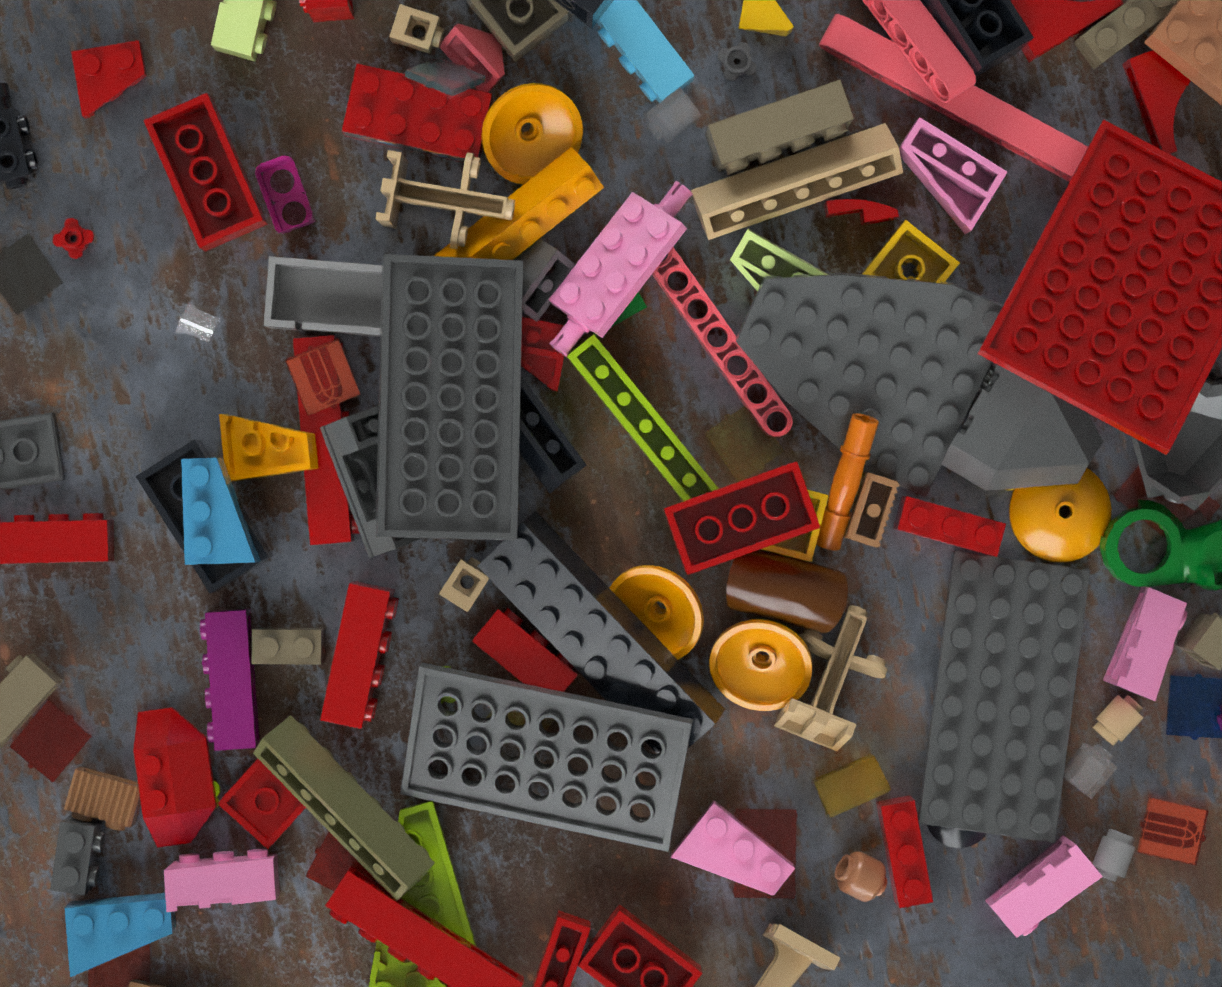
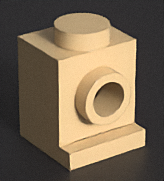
M400 4L389 37L394 44H400L431 54L433 47H440L445 28L439 27L441 23L439 16ZM418 27L426 30L422 38L413 36V31Z
M470 557L468 562L461 559L439 595L469 612L489 581V578L478 567L481 562L473 557ZM469 575L473 578L474 585L471 588H464L462 586L461 579L463 576Z

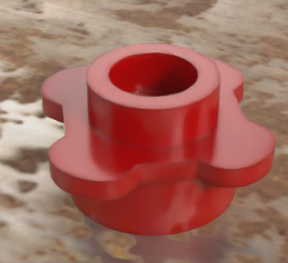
M68 218L64 222L65 227L62 231L53 236V244L68 251L69 257L79 259L89 243L94 241V233L89 229L85 230L82 228L77 219ZM72 235H75L77 237L76 241L72 242L70 239Z

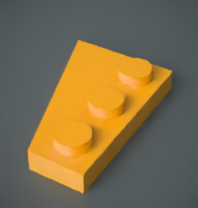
M219 414L223 458L231 482L318 469L315 434L234 415Z

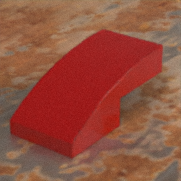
M837 199L826 201L823 204L825 218L859 213L861 226L894 221L899 217L897 209L873 201Z

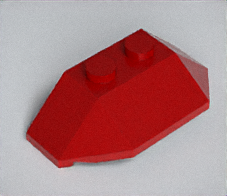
M173 707L140 711L137 715L133 752L143 820L157 848L192 843L217 807L208 738Z

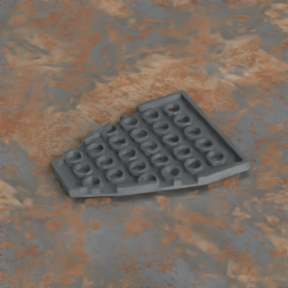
M830 273V275L819 276L804 274L794 275L793 277L765 276L739 330L736 342L784 400L839 449L844 443L852 414H865L877 419L879 424L870 450L871 456L869 460L865 461L864 471L897 481L901 487L926 497L940 470L941 463L950 444L958 433L992 361L977 353L1003 305L952 282L919 281V279L901 280L890 279L886 276L852 273Z

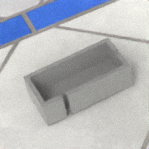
M269 256L264 326L271 329L299 331L300 324H302V329L309 332L380 337L382 265Z

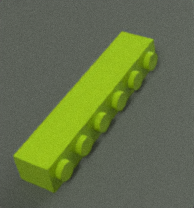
M594 334L567 355L568 360L682 501L718 489Z

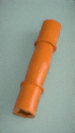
M852 414L844 443L840 447L842 455L832 480L816 545L824 549L840 550L848 522L852 518L850 510L860 486L865 461L869 460L871 456L870 450L879 421L865 414Z

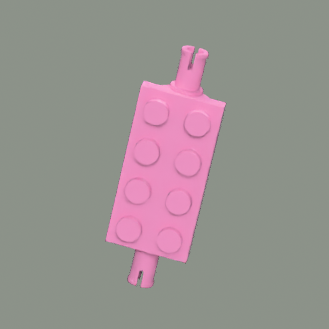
M675 181L661 202L654 205L634 192L630 194L549 298V301L555 307L568 315L566 317L567 323L553 341L549 343L559 353L562 352V355L567 357L584 333L594 332L601 338L604 337L687 230L682 222L674 218L686 201L693 195L684 185L680 186V183Z

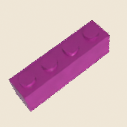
M251 608L206 612L205 619L200 620V635L202 640H207V654L202 656V666L204 674H209L210 688H205V705L207 709L211 708L212 722L207 724L209 743H214V751L256 748L260 743L255 664H252Z

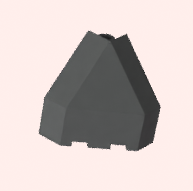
M997 365L994 370L995 374L986 388L982 390L969 412L970 415L961 431L956 434L941 464L986 491L1078 484L1092 458L1103 443L1089 414Z
M1211 369L1174 444L1166 455L1131 436L1148 498L1164 495L1168 501L1177 504L1183 503L1195 511L1222 483V376L1220 375V370Z

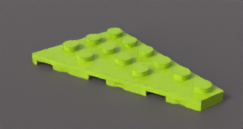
M427 801L401 809L398 822L403 826L411 839L417 845L422 846L435 862L426 875L401 898L477 946L434 801ZM377 940L369 987H446L447 984L436 977L434 980H430L421 975L416 970L418 965L407 958L403 962L393 957L387 951L389 947Z

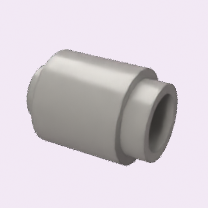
M1109 829L1107 835L1102 836L1093 865L1098 868L1103 878L1116 882L1118 876L1125 878L1135 851V847H1133L1134 837L1113 829Z

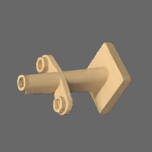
M388 150L387 158L393 164L391 179H382L380 190L387 198L385 213L376 212L375 218L383 227L397 228L401 203L456 211L450 238V248L457 249L458 246L465 247L468 226H463L465 213L512 220L515 208L514 199L469 191L471 178H478L481 158L474 157V153L467 152L461 187L456 189L405 180L408 160L402 152Z
M854 605L848 606L833 647L823 642V636L818 632L804 629L803 633L799 634L811 653L828 661L811 705L792 698L779 712L774 724L775 727L834 751H838L853 736L856 724L833 715L834 707L848 669L875 678H885L888 671L885 667L887 662L878 656L867 655L866 659L854 656L868 618V612L865 609Z
M769 923L763 936L772 940L775 947V956L755 987H792L811 963L822 969L835 970L840 957L781 924L772 925Z

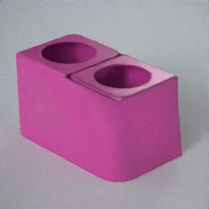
M280 156L257 166L255 175L275 230L278 233L284 234L316 222L306 193H302L305 191L292 158ZM277 170H288L294 177V186L287 193H278L271 187V176ZM289 202H299L306 209L305 220L299 225H289L282 217V210Z

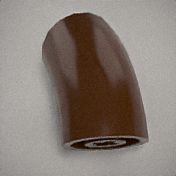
M762 549L734 558L726 588L727 605L732 610L819 633L830 632L837 625L843 615L848 596V583L843 572Z

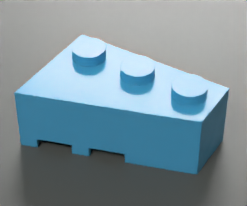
M223 458L181 459L185 565L260 562L261 560L251 539L247 522L244 520Z
M165 893L70 901L64 908L70 977L172 934L176 927L175 912H166Z

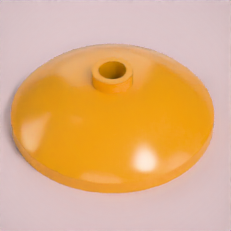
M523 84L505 92L489 109L482 126V148L486 159L499 175L511 182L524 185L569 148L572 147L577 153L579 152L583 137V125L577 107L565 93L547 84ZM525 123H531L528 131L521 132V128Z
M1086 468L1078 484L1014 488L1009 501V521L1018 542L1032 555L1050 562H1071L1090 554L1100 545L1101 536L1103 537L1112 516L1108 491L1100 478L1088 468ZM1063 505L1068 506L1070 509V514L1067 518H1062L1059 514V509Z
M642 565L623 572L611 584L609 589L616 594L677 660L688 654L697 644L704 625L703 609L696 592L681 576L660 566ZM658 601L663 603L666 609L661 608L658 605Z
M752 619L736 623L719 635L711 650L709 668L716 687L730 701L751 710L772 711L784 708L792 698L798 700L805 693L811 681L813 662L807 645L793 630L774 621ZM759 651L767 652L768 655H762Z

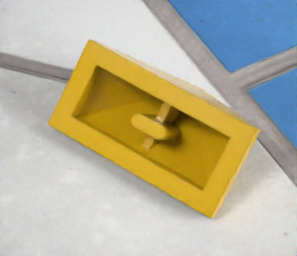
M743 0L738 29L785 37L792 32L794 26L776 0Z

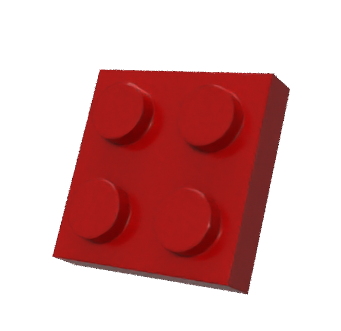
M259 759L250 766L217 803L267 849L272 846L306 808Z

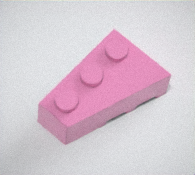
M1141 587L1103 681L1156 701L1169 658L1174 649L1178 630L1183 627L1187 618V611H1185L1187 603L1152 588Z

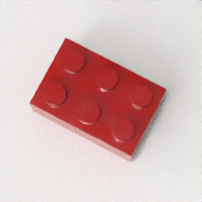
M620 904L582 952L578 967L605 987H693L703 974L701 965Z

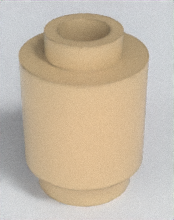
M1117 695L1096 718L1098 722L1092 728L1114 746L1118 740L1122 742L1140 723L1143 717L1139 712L1143 708L1129 695H1126L1124 699Z

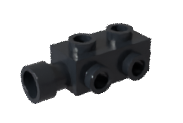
M0 83V122H4L6 125V130L0 134V185L6 184L7 189H16L27 186L26 179L34 178L33 169L38 168V161L34 149L27 148L25 136L31 134L27 116L20 115L19 110L9 107L8 99L11 96L8 83ZM6 156H12L14 159V163L10 168L3 166V159Z

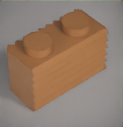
M869 472L863 474L852 508V518L848 522L844 538L877 548L881 546L879 541L883 539L881 534L885 533L883 529L887 526L885 521L889 520L888 514L892 513L890 508L894 506L892 501L896 499L894 494L898 493L896 488L900 486L897 481Z
M80 766L74 771L64 809L72 811L71 817L91 822L92 818L105 820V826L108 828L125 831L126 827L131 828L136 824L141 807L138 782Z

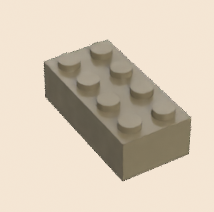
M466 0L514 62H517L569 21L568 11L553 0Z
M837 80L709 124L705 136L718 173L726 171L729 176L746 170L749 162L758 159L760 164L774 161L780 158L779 155L784 150L791 148L792 153L806 150L812 147L811 144L816 139L823 137L825 142L844 136V132L848 131L847 128L854 118L841 80Z

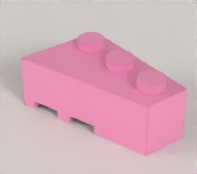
M920 117L913 124L899 147L902 160L965 235L972 231L1007 174L1006 170Z
M715 800L712 801L671 853V858L773 896L795 870V866L791 861Z
M1063 835L985 901L1017 938L1020 935L1026 936L1038 927L1041 920L1059 910L1065 903L1103 876L1079 847Z
M253 849L247 851V856H234V851L213 853V858L200 859L198 853L179 855V860H175L164 870L166 912L177 911V906L198 905L199 909L209 908L211 907L210 904L231 903L235 905L276 900L280 895L277 854H268V849Z

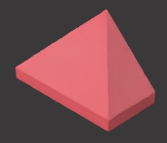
M458 23L441 42L439 48L478 91L489 93L505 75L502 46L493 34Z

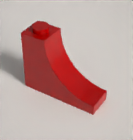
M1010 0L1034 37L1022 49L1029 63L1110 15L1123 5L1122 0H1094L1086 2L1069 0Z
M1154 50L1129 58L1122 65L1150 143L1171 155L1177 152L1173 128L1176 107L1182 93L1191 80Z

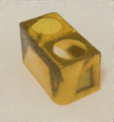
M871 753L812 780L827 818L828 814L830 818L892 790L875 756Z

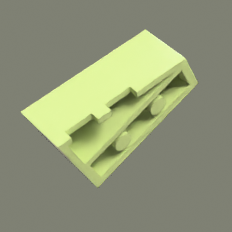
M224 0L220 2L211 46L218 52L255 62L257 54H263L265 50L267 34H264L267 20H273L277 2L274 0Z
M749 228L730 259L757 291L765 276L829 275Z

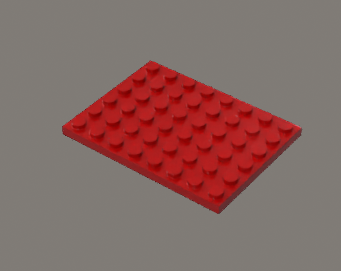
M1103 119L977 354L1166 455L1174 444L1222 349V181Z

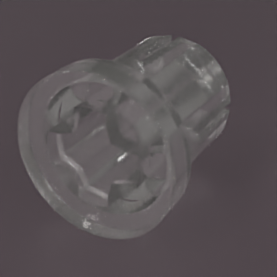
M188 302L175 333L181 336L185 333L209 343L219 318L194 308L195 304Z

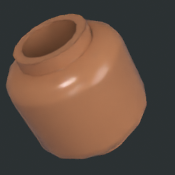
M855 851L850 855H844L836 866L835 878L837 879L840 891L859 901L868 902L876 896L882 895L887 887L888 880L885 877L886 869L884 864L863 852Z

